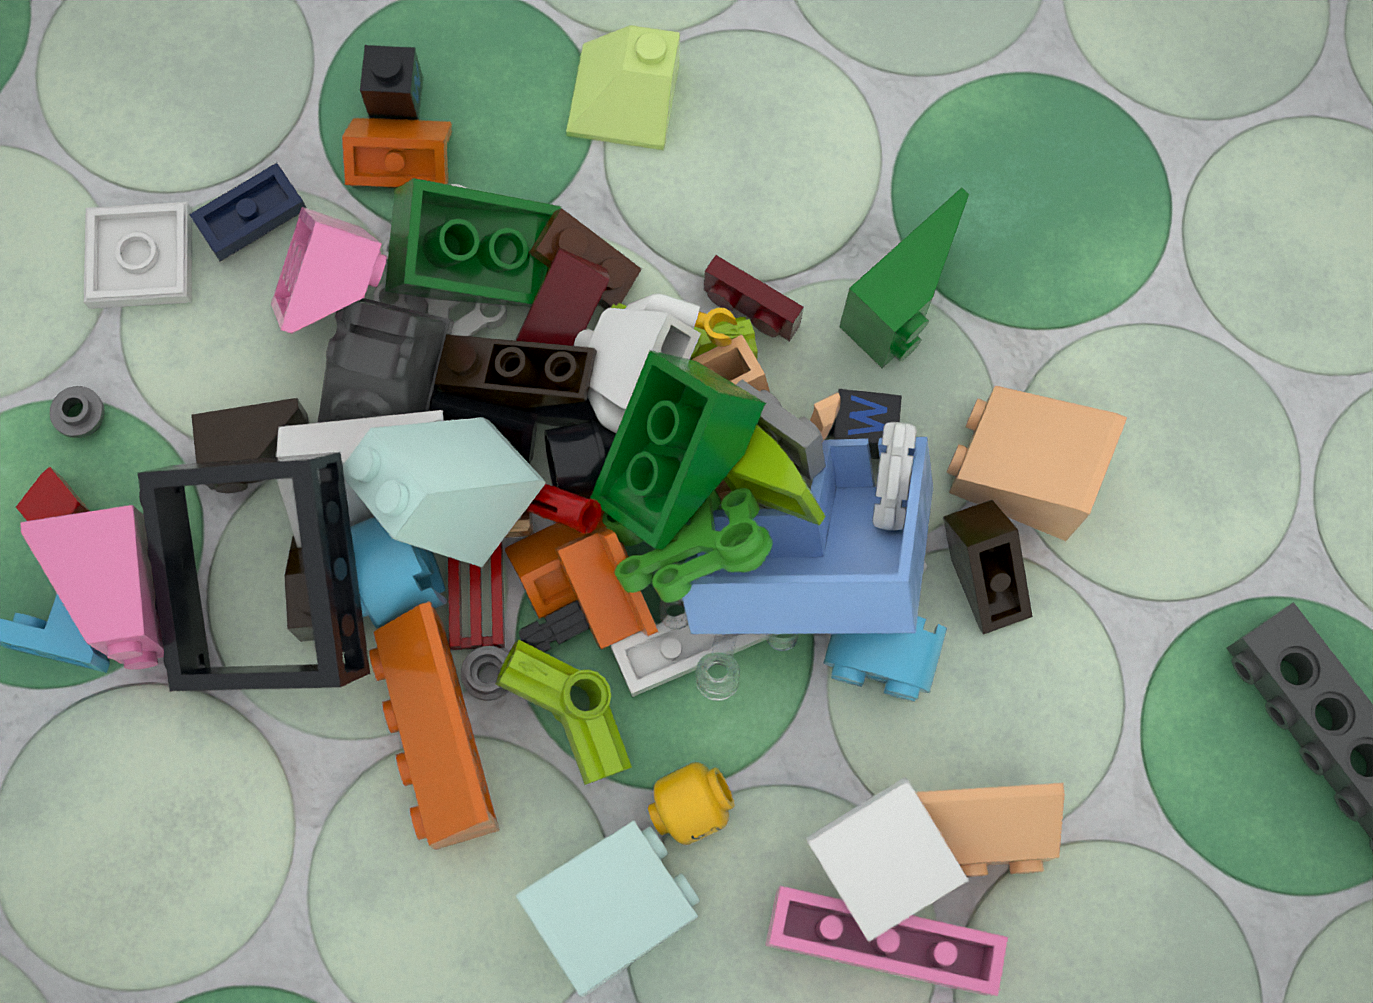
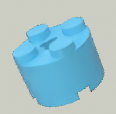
M375 516L351 526L363 618L369 615L373 625L379 628L420 604L431 602L435 609L447 603V599L439 594L446 590L439 566L432 551L394 540Z
M918 616L916 633L831 634L823 663L833 667L831 678L834 680L862 687L865 678L886 683L884 694L915 702L920 692L930 693L947 628L938 624L933 633L923 630L926 619Z

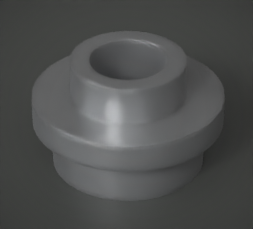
M73 386L64 389L54 398L50 406V420L53 426L61 434L71 438H81L93 434L102 424L105 413L101 398L93 390L83 386ZM78 403L83 404V410L78 416L68 417V412L74 405Z
M494 646L479 647L469 653L461 667V680L465 689L473 697L484 701L496 700L507 694L509 691L495 685L497 679L492 683H483L479 680V673L483 667L488 665L495 666L500 670L508 654Z

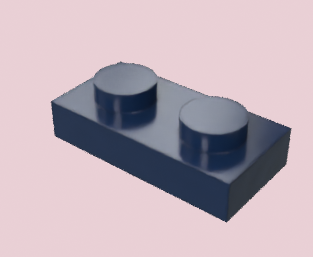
M276 162L189 215L218 260L222 261L300 214L301 208H306V206Z

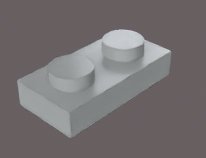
M740 380L736 384L766 403L757 425L778 443L794 463L797 470L812 480L826 467L822 447L823 437L819 429L809 419L805 417L798 419L785 410L777 398L766 390L758 391L744 380Z

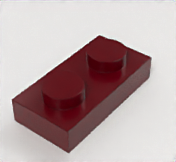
M714 256L704 273V291L707 292L709 299L720 308H725L729 311L736 309L751 318L752 324L765 335L770 337H777L779 335L790 342L800 327L804 307L721 257Z

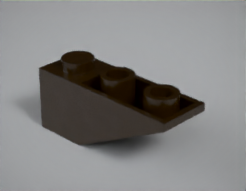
M446 334L434 384L445 393L513 409L584 402L587 398L597 351L595 348Z

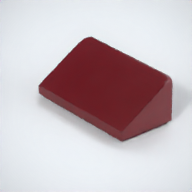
M559 248L521 326L516 341L574 346L575 338L582 330L587 328L608 285L610 278L607 269Z

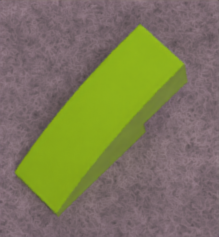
M757 425L745 454L726 475L724 481L731 491L739 488H748L751 490L757 503L820 526L826 516L810 488L778 443Z

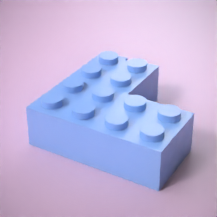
M916 437L915 448H909L908 455L914 457L908 500L902 501V507H907L905 525L902 530L896 531L877 528L872 522L874 504H880L881 497L875 496L876 487L868 438L824 440L822 447L826 467L813 478L811 492L826 516L822 524L819 526L776 509H760L757 516L752 520L758 526L764 527L770 534L773 544L769 554L766 556L765 561L752 571L728 572L720 569L691 581L692 587L690 591L682 598L691 634L916 633L933 493L928 438ZM879 438L878 441L879 456L881 452L886 453L887 449L886 445H882V438ZM715 510L713 512L715 531H721L729 525V520L723 510ZM700 552L686 558L685 563L706 554V552Z

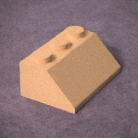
M1063 783L915 792L966 877L987 876V865L1009 864L1010 874L1044 872L1043 862L1059 858L1065 796Z

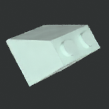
M483 417L370 428L343 465L345 481L394 540L479 567L485 564L546 484L544 479L498 429Z
M635 821L630 822L515 895L580 997L587 996L698 917L692 908L700 902L698 896L682 873L674 878L671 877L661 862V859L668 855V852L651 826L641 832Z

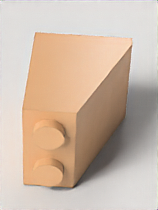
M995 385L987 401L977 398L965 427L974 430L968 447L958 444L946 473L955 476L949 493L977 505L993 500L1008 518L1067 541L1091 513L1127 417L1114 412Z

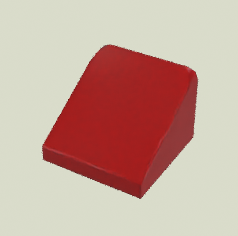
M51 467L40 474L16 506L26 521L90 512L62 476Z

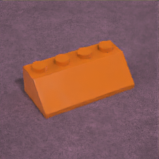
M431 602L420 604L373 631L377 648L369 650V656L377 681L386 679L391 699L382 702L390 733L399 731L404 752L396 754V761L404 786L413 784L418 806L410 808L418 840L427 838L429 846L437 850L500 830L444 623Z

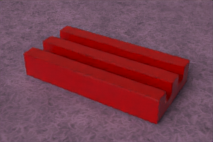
M502 542L491 555L492 636L483 637L481 567L469 564L471 637L462 638L461 561L448 557L450 649L466 650L477 649L483 646L505 648Z

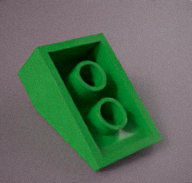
M413 178L394 190L385 292L435 300L531 307L549 268L529 254L554 211L561 209V206Z
M962 187L849 288L839 327L881 368L885 367L894 357L900 362L903 361L922 341L918 335L929 323L926 314L969 196Z
M649 350L591 499L597 500L601 505V510L654 549L663 550L743 457L766 403L697 361Z

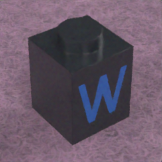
M365 45L360 93L369 118L419 120L423 75L416 49L414 47Z
M838 389V393L841 396L840 410L827 437H831V440L868 438L871 459L880 460L879 438L883 436V428L886 423L900 422L902 395Z

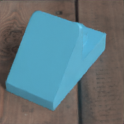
M58 594L54 600L47 622L21 613H15L12 621L0 618V646L107 673L110 665L107 656L86 643Z

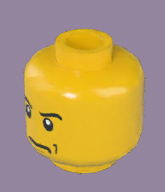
M693 762L661 777L653 787L655 802L648 805V812L653 825L660 835L663 836L669 833L677 842L689 845L723 829L729 821V810L733 809L735 804L730 788L719 769L714 767L709 770L704 764Z

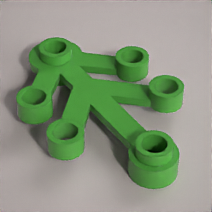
M736 489L727 494L722 502L717 491L714 490L690 518L691 525L685 524L663 550L655 549L643 555L630 556L618 564L614 573L624 591L628 593L638 592L647 587L652 581V585L662 601L667 603L675 602L688 594L692 587L691 581L720 569L728 572H749L758 568L769 554L773 541L768 531L764 527L758 526L752 520L759 513L760 507L750 489ZM721 503V507L729 520V525L721 531H715L713 512ZM604 512L602 517L604 525L607 529L615 532L619 542H622L623 545L634 546L644 541ZM700 552H706V554L681 565L673 564ZM660 569L655 575L653 574V571Z

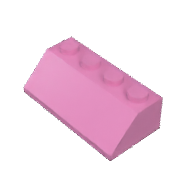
M302 207L271 302L280 329L294 333L364 298L368 285L377 287L384 271L387 256L381 254L380 248L382 243L360 226Z

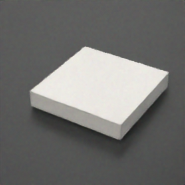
M188 202L86 208L84 303L89 309L192 303V218L189 215L192 213V209Z
M905 777L806 837L807 842L868 942L969 881Z

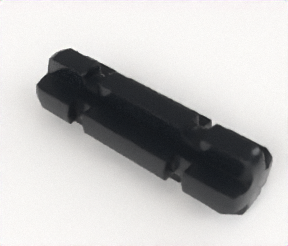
M576 599L544 616L546 622L539 625L536 620L521 628L519 636L521 641L543 652H547L552 649L550 643L557 641L558 645L590 628Z

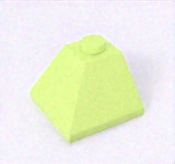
M630 25L584 43L566 130L567 136L664 150L680 63V32Z

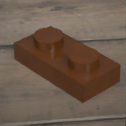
M563 208L554 211L529 254L548 268H550L559 248L605 267L610 279L598 303L605 310L611 308L613 304L617 305L623 302L642 268Z

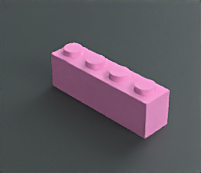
M780 886L776 890L765 946L980 995L998 996L1008 937L910 916L868 942L843 900Z

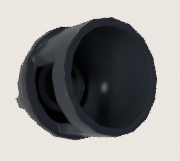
M598 418L588 419V422L544 430L545 449L552 486L590 499L616 433L604 427Z

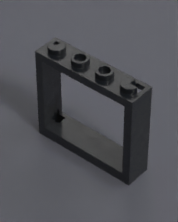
M341 452L179 464L137 473L140 487L139 499L143 507L148 541L147 554L151 562L156 595L155 608L159 616L164 649L163 660L167 670L170 691L341 688L370 674ZM292 478L317 664L210 667L184 486Z

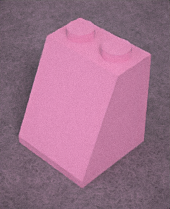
M128 505L20 522L21 534L86 643L105 654L108 659L124 664L125 669H145L158 665V658L163 657L164 649L159 616L155 608L156 595L151 562L147 554L148 541L144 515L135 506Z

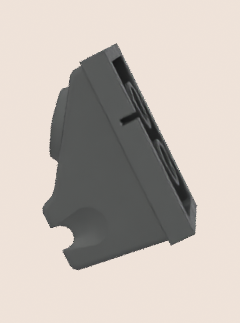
M362 298L336 311L337 330L333 338L329 339L326 351V365L318 423L430 411L431 400L438 390L434 382L446 334L451 335L454 321Z

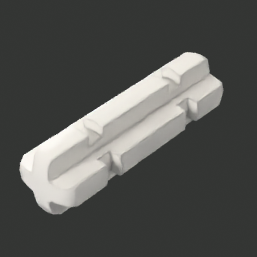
M888 422L883 428L882 445H886L887 449L886 453H880L875 494L876 497H881L880 504H874L872 519L873 525L883 530H902L905 525L907 507H902V501L908 500L914 457L908 455L909 448H915L917 432L916 427L908 423Z

